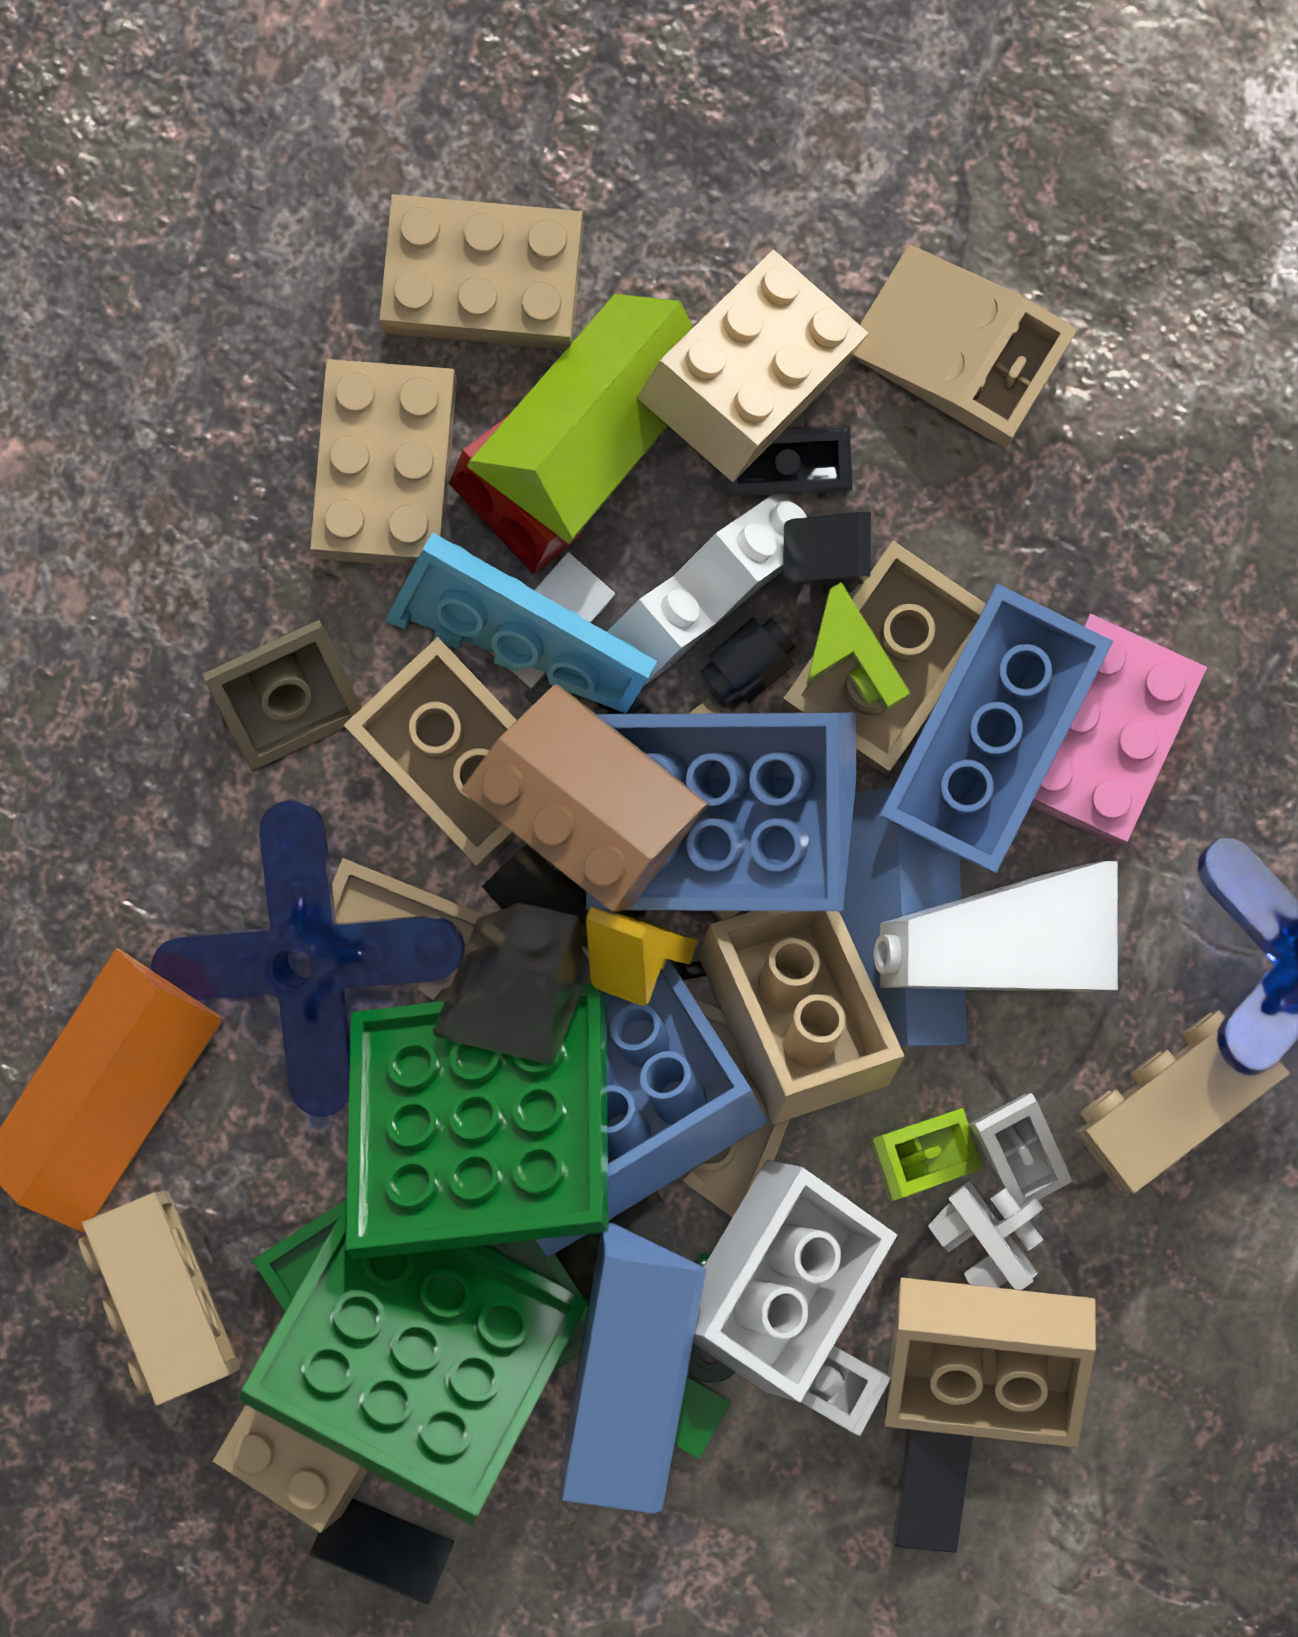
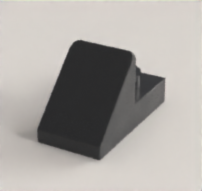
M851 512L795 518L785 522L783 535V578L785 582L789 584L823 585V595H828L831 588L842 583L848 594H850L870 577L871 512Z

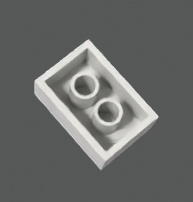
M766 1160L704 1265L706 1274L693 1343L764 1392L801 1403L896 1239L897 1234L803 1167Z

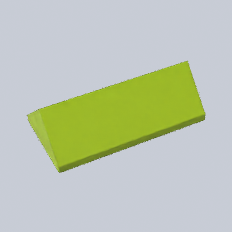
M614 294L471 458L467 467L570 544L669 427L637 397L659 361L693 328L681 301Z

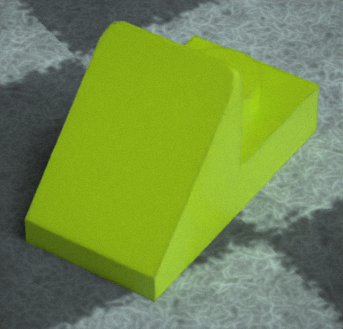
M839 583L830 589L806 684L812 683L851 659L856 668L848 672V675L859 695L868 706L878 701L884 713L907 700L910 691L842 583Z

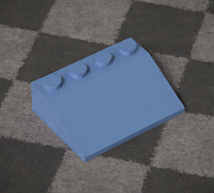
M856 712L596 714L709 803L633 907L622 910L843 911L856 787ZM586 891L587 910L590 907L609 910Z
M669 959L666 961L664 970H660L651 999L646 1006H641L606 993L608 1221L769 1123L752 1089ZM586 1234L537 1239L536 1241L548 1258Z

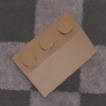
M558 684L552 686L498 738L461 789L463 793L612 912L633 907L709 805V803Z

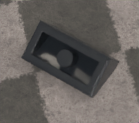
M850 426L787 427L734 482L724 475L725 496L852 491Z
M908 1429L892 1542L895 1547L957 1553L973 1436Z
M352 1498L343 1515L324 1531L318 1532L309 1555L429 1605L455 1541Z

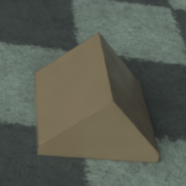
M320 620L202 674L251 772L344 729V724L362 708Z

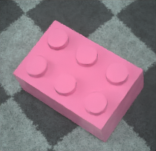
M1090 613L1082 623V626L1113 640V643L1031 807L1121 847L1128 842L1207 667Z

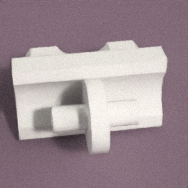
M971 1179L954 1190L948 1198L951 1202L941 1210L928 1226L948 1253L973 1235L977 1237L988 1252L987 1256L964 1272L970 1285L1003 1289L1013 1287L1014 1290H1023L1034 1281L1032 1278L1038 1272L1010 1234L1015 1232L1028 1251L1042 1242L1043 1238L1030 1222V1219L1038 1214L1043 1207L1036 1198L1019 1207L1009 1191L1004 1188L990 1198L1004 1217L1000 1221Z

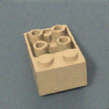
M909 244L862 320L860 326L869 334L852 358L1002 448L1007 449L1071 344L1078 329L1026 297Z

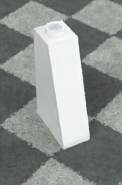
M1117 861L1073 865L880 923V936L877 938L874 947V962L877 971L880 973V988L1059 992L1118 990Z

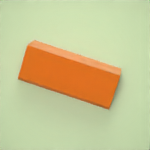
M116 948L0 1127V1186L18 1205L84 1233L85 1230L82 1222L97 1216L224 1018L119 948Z

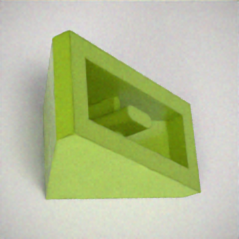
M963 1108L869 1138L889 1200L894 1201L983 1169Z

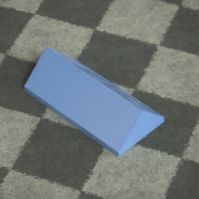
M996 584L880 816L945 852L997 873L1113 640Z
M893 788L855 792L843 911H839L900 1047L968 1045L966 990L880 988V973L877 971L874 962V947L877 938L880 936V923L961 899L960 858L931 845L880 816Z
M608 1223V1232H602L561 1459L562 1501L654 1514L661 1512L663 1508L706 1268L614 1223Z

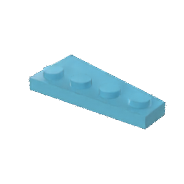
M433 532L423 547L384 621L406 629L410 621L435 630L434 639L438 637L445 645L458 650L464 641L495 653V664L518 672L519 668L527 669L531 667L547 673L550 685L558 684L568 692L627 713L657 663L655 659L637 650L630 643L616 638L581 618L576 612L560 606L527 587L520 580L506 575L471 555L464 548L452 544Z

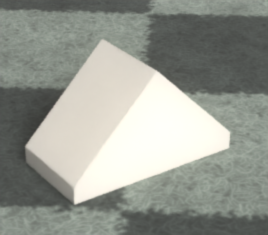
M1032 1093L1023 1094L969 1124L1001 1186L1009 1191L1019 1207L1033 1198L1040 1200L1073 1182L1042 1111Z

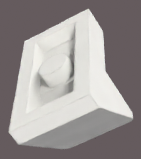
M833 1346L801 1403L860 1436L891 1378L888 1374Z

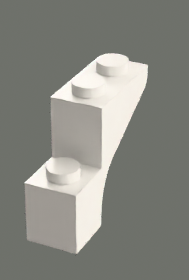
M786 494L771 495L715 533L674 576L640 598L607 631L609 634L630 643L637 650L657 661L644 686L672 667L719 622L783 571L784 524L790 519L807 517L804 511L794 504Z

